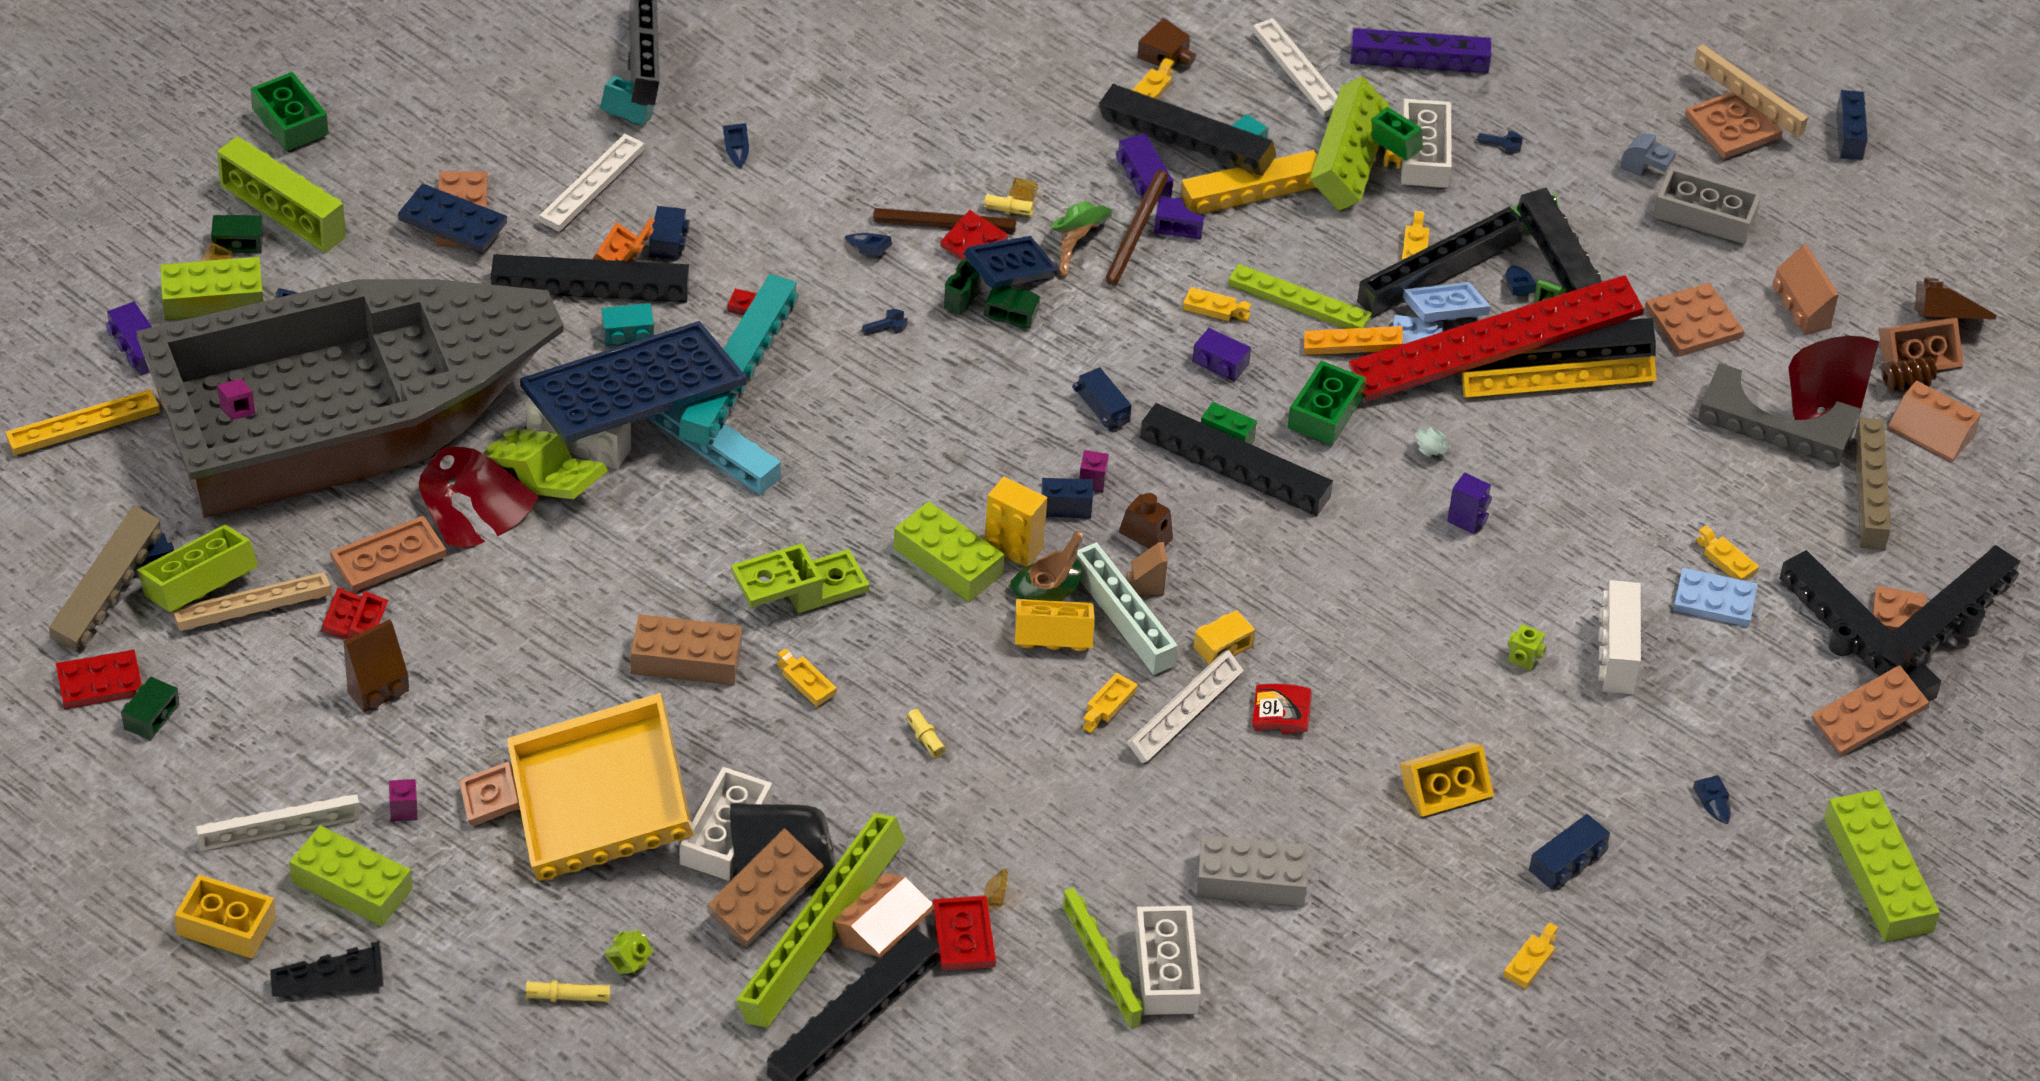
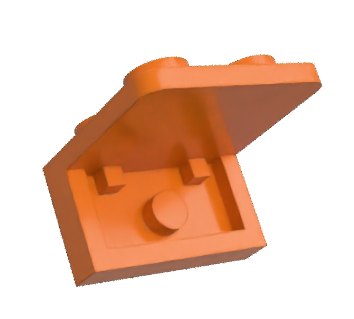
M650 218L637 235L616 222L593 259L633 261L644 247L643 240L647 241L653 233L654 229L651 226L655 220Z

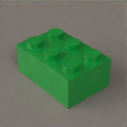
M293 71L250 88L253 111L285 151L329 135L327 113Z
M1321 360L1291 405L1287 428L1333 446L1363 399L1366 378Z

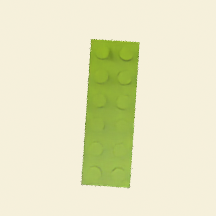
M1363 76L1341 85L1310 176V181L1338 211L1361 201L1379 146L1377 142L1372 140L1371 119L1386 107L1391 108L1389 103L1382 98L1374 86Z
M238 136L217 150L221 187L324 253H327L346 238L344 206L340 199L331 196L321 187L312 184L302 175H298L285 164L279 163L271 158L269 154L260 151L250 142Z
M1879 790L1829 799L1824 820L1884 942L1934 932L1940 911Z

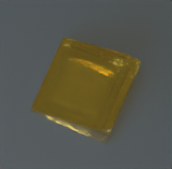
M1014 177L1009 196H1013L1017 200L1033 202L1038 191V183Z
M211 242L204 250L201 261L232 259L233 252Z
M1002 869L987 882L984 895H987L988 905L1002 907L1004 904L1008 880L1007 869Z

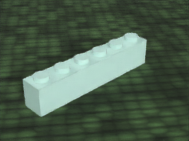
M1096 542L1079 549L1076 558L1082 565L1080 581L1152 674L1155 675L1176 666L1178 645L1099 544Z

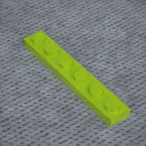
M1241 264L1236 266L1228 280V286L1345 329L1366 328L1371 320L1372 312Z
M1074 887L1064 890L1062 907L1130 1029L1140 1026L1141 1015L1144 1013L1143 1004L1139 998H1135L1130 980L1127 977L1124 978L1121 973V966L1117 957L1111 955L1107 939L1104 936L1101 937L1096 919L1093 916L1090 917L1084 898L1077 894Z

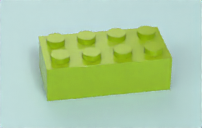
M260 257L160 264L165 320L194 318L263 301Z
M930 501L894 528L893 549L968 602L1003 575L1005 554Z
M225 524L137 569V573L145 596L168 612L180 610L185 604L193 600L203 598L206 593L216 588L226 586L229 581L237 577L247 575L252 569L258 567L251 541Z
M321 825L289 861L292 883L380 926L386 923L413 890L411 869Z

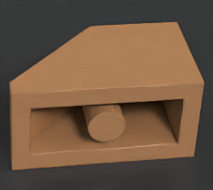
M1164 542L1157 543L1131 562V571L1126 573V580L1139 597L1164 595L1168 562Z

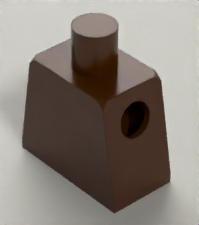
M1162 18L1138 41L1137 58L1159 67L1165 58L1174 61L1170 69H1173L1179 62L1191 66L1196 59V53L1189 50L1190 36L1165 18Z
M1141 494L1126 509L1119 533L1148 549L1159 542H1164L1166 547L1173 540L1171 511L1157 502L1155 494Z

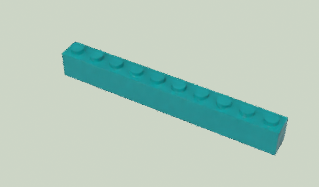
M769 273L725 345V352L746 375L747 379L753 377L756 364H761L765 349H770L773 336L779 334L782 321L788 319L791 306L795 307L799 297V293L796 292V281ZM746 385L690 403L680 420L679 438L708 446L711 439L717 437L720 424L726 422L729 409L735 407L738 394L744 392Z

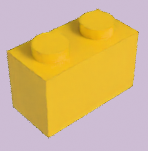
M1235 610L1229 614L1222 615L1218 620L1208 625L1199 627L1195 631L1193 648L1210 665L1224 651L1229 650L1234 657L1253 647L1255 629Z

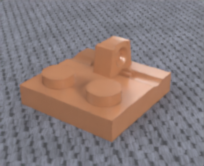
M1876 586L1872 614L1891 632H1894L1926 604L1927 594Z
M509 761L459 780L467 820L471 827L520 809L513 768Z

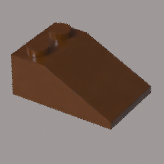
M1926 277L1924 281H1917L1914 310L1923 316L1996 320V314L1946 286L1938 278Z
M390 619L343 641L347 692L363 713L377 708L381 704L395 697H400L409 691L408 671L393 623Z

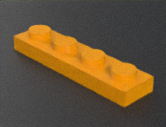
M1402 326L1304 331L1305 355L1379 352L1403 344Z

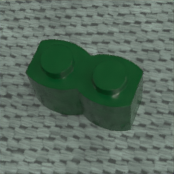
M967 258L958 264L956 273L951 275L945 283L944 309L959 315L968 309L970 299L978 295L982 284L981 275L970 265Z
M1011 286L992 288L985 303L984 316L993 321L1008 322L1013 326L1029 329L1039 310L1040 296L1031 291L1016 290Z

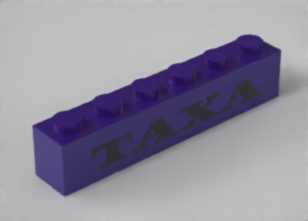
M1364 28L1352 29L1350 64L1489 73L1491 63L1490 37Z

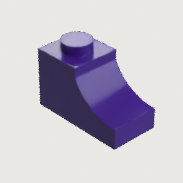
M1159 196L1154 233L1201 240L1204 216L1189 211L1183 205V199Z

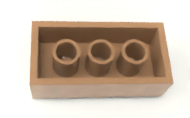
M639 614L631 649V674L735 685L742 649V626Z
M784 828L708 903L707 912L747 949L822 875L824 865Z

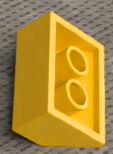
M1016 599L1015 644H1019L1022 648H1034L1035 645L1052 650H1057L1061 647H1071L1075 651H1085L1087 648H1093L1095 620L1093 603Z
M1468 743L1399 763L1405 790L1421 817L1494 796L1485 752L1481 744Z

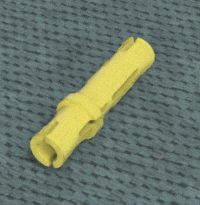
M552 980V983L527 981L526 999H551V1002H556V1000H577L609 1003L610 985L558 983V980Z

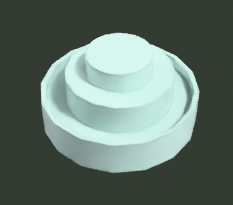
M1420 427L1415 433V437L1418 439L1417 444L1420 446L1419 451L1428 457H1431L1432 454L1438 456L1439 453L1445 455L1450 448L1445 442L1447 437L1433 427H1429L1428 430Z

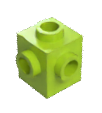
M1521 624L1517 633L1512 632L1507 643V646L1510 647L1508 661L1532 671L1537 660L1542 659L1546 651L1547 645L1543 644L1545 633Z
M624 930L613 938L614 943L603 954L618 974H626L644 967L648 963L647 958L654 950L650 946L648 938L639 930L628 932Z

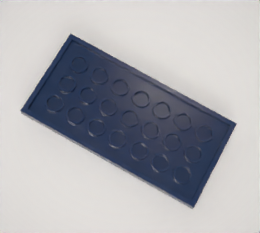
M700 321L520 378V387L565 444L747 385L746 375Z

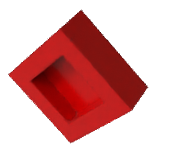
M735 288L728 302L727 312L744 315L757 293Z

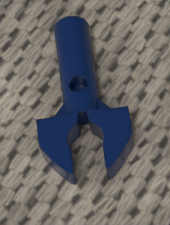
M1508 131L1506 136L1479 133L1477 140L1481 143L1502 146L1505 148L1506 154H1515L1521 151L1523 137L1517 132Z
M886 310L885 319L863 324L862 331L864 334L890 328L897 334L905 330L908 318H904V311Z

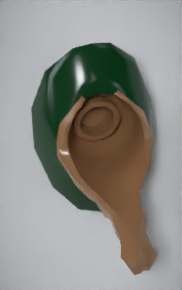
M1079 530L1073 534L1064 551L1052 552L1021 569L1010 581L1013 594L1020 599L1062 601L1074 592L1082 577V565L1076 558L1078 547L1084 538L1082 532Z

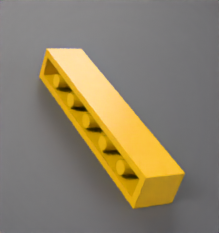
M1314 150L1276 158L1263 176L1248 173L1244 169L1237 167L1184 179L1181 183L1180 198L1183 199V203L1189 211L1195 214H1204L1316 188L1310 181V176L1317 155Z

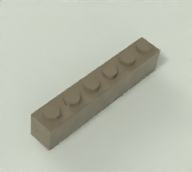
M1859 418L1854 441L1860 548L1885 550L1891 530L1885 425L1882 419Z
M135 505L131 507L49 626V637L75 652L81 646L85 647L92 637V629L95 625L99 626L106 616L105 610L110 604L114 605L120 596L119 590L123 584L127 585L131 581L136 565H141L148 555L147 549L151 543L156 544L162 534L160 519Z

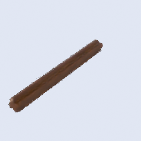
M1161 169L1156 171L1106 275V282L1113 286L1118 284L1168 179L1166 171Z
M874 208L873 211L874 222L953 228L964 216V214ZM981 216L1004 232L1014 233L1016 230V219Z

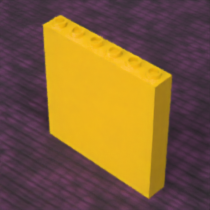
M660 693L507 738L531 868L538 881L550 880L562 874L577 872L589 866L604 864L616 858L631 856L643 850L655 849L660 845L682 841L687 837L694 836L669 715Z

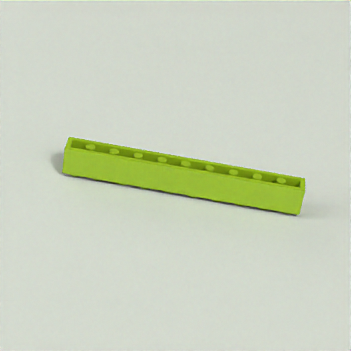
M874 813L737 997L736 1002L747 1024L769 1028L838 932L833 920L875 883L903 845L905 837L895 816Z

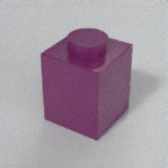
M242 379L217 385L220 408L231 421L255 414L253 392Z
M1084 450L1079 479H1093V491H1104L1109 454Z
M416 779L389 780L391 821L418 820Z

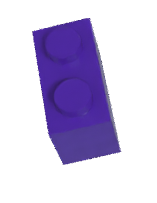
M1208 328L1194 344L1192 362L1235 382L1249 365L1251 347Z
M1464 472L1452 489L1447 522L1472 534L1476 532L1479 526L1483 527L1489 517L1487 508L1492 500V496H1490L1491 484Z

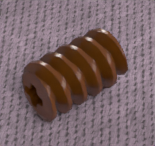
M1928 356L1925 359L1917 358L1916 360H1899L1897 363H1882L1881 374L1888 392L1893 393L1895 386L1899 392L1903 391L1904 384L1906 389L1909 390L1916 380L1921 383L1923 381L1924 385L1930 387L1932 380L1936 379L1937 367L1934 359Z

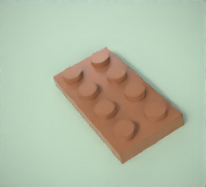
M439 171V190L487 208L488 172ZM436 235V246H464Z
M424 516L330 551L331 560L353 593L447 556L446 548Z
M1899 665L1814 712L1812 720L1840 757L1928 709L1929 701Z

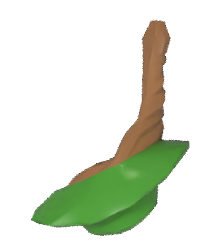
M1082 201L1068 207L1066 215L1052 223L1051 229L1062 233L1061 261L1058 267L1061 277H1066L1068 274L1072 250L1077 240L1085 236L1091 227H1098L1112 217V209L1104 205L1094 206L1088 201Z

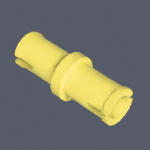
M987 194L985 197L984 209L1003 211L1006 215H1011V213L1029 217L1033 215L1034 202L1017 200L1013 196L1005 198Z
M919 709L911 710L905 719L915 731L916 739L925 745L932 758L942 756L944 754L943 751H946V747L935 734L936 729L934 726L928 724Z

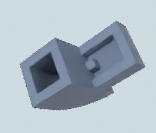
M1640 134L1634 138L1623 153L1620 168L1638 176H1642L1649 166L1665 172L1674 161L1677 151L1655 143L1656 135Z

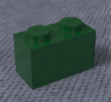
M213 215L211 230L213 253H262L264 235L262 215Z
M150 676L144 685L139 686L132 700L123 706L121 711L123 728L151 741L180 705L178 688Z

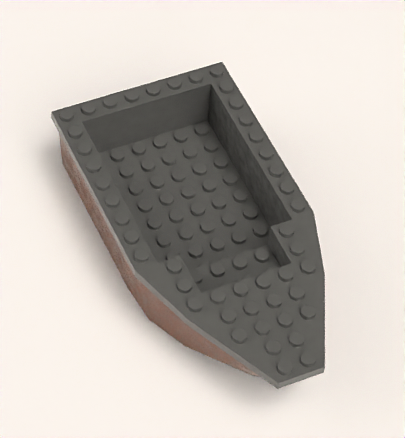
M356 279L136 331L159 395L162 409H164L175 444L192 489H194L202 516L205 518L372 477L425 460L465 432L523 370L536 352L564 332V326L548 290L439 279ZM242 379L253 392L255 414L231 421L220 408L217 385Z

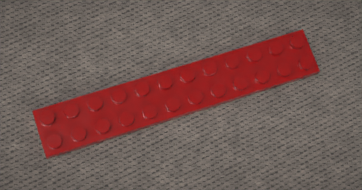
M1626 275L1350 360L1349 368L1352 373L1366 378L1363 397L1367 402L1644 315V308Z

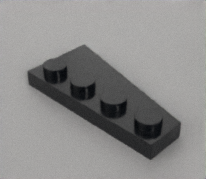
M380 941L370 943L371 947L361 950L358 947L346 949V954L331 957L330 954L320 956L313 963L308 964L306 961H301L271 969L272 997L384 987Z

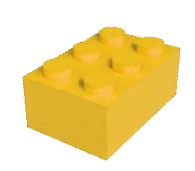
M1003 476L987 495L985 541L1005 554V557L1025 567L1029 566L1044 547L1047 497Z
M199 874L175 913L178 936L251 959L254 958L276 919L273 897Z

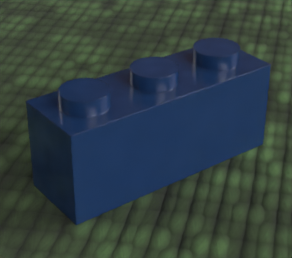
M1841 90L1836 108L1839 158L1863 160L1868 141L1864 91Z
M1586 814L1535 851L1531 856L1529 871L1553 890L1559 884H1565L1578 870H1584L1594 858L1601 857L1606 853L1609 848L1610 832Z

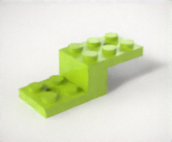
M511 428L505 431L504 436L497 442L489 444L483 454L501 467L514 468L523 485L535 494L575 499L608 472L604 462L572 458L561 437L557 433Z
M803 543L731 565V573L750 608L789 596L797 612L801 613L869 592L870 587L849 549L812 560ZM837 575L842 578L834 580L830 576ZM760 577H766V578L771 579V580H769V581H761V580H759V578H760Z

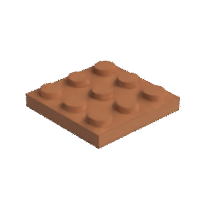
M1732 92L1688 107L1685 110L1686 118L1723 159L1782 138L1783 130L1774 121Z
M1710 282L1646 300L1645 309L1678 356L1743 338L1744 330Z

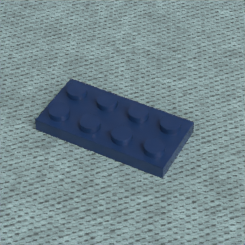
M423 183L398 212L399 221L482 253L507 223V216Z
M1032 236L969 246L963 253L970 265L977 270L991 289L1055 277L1059 271Z

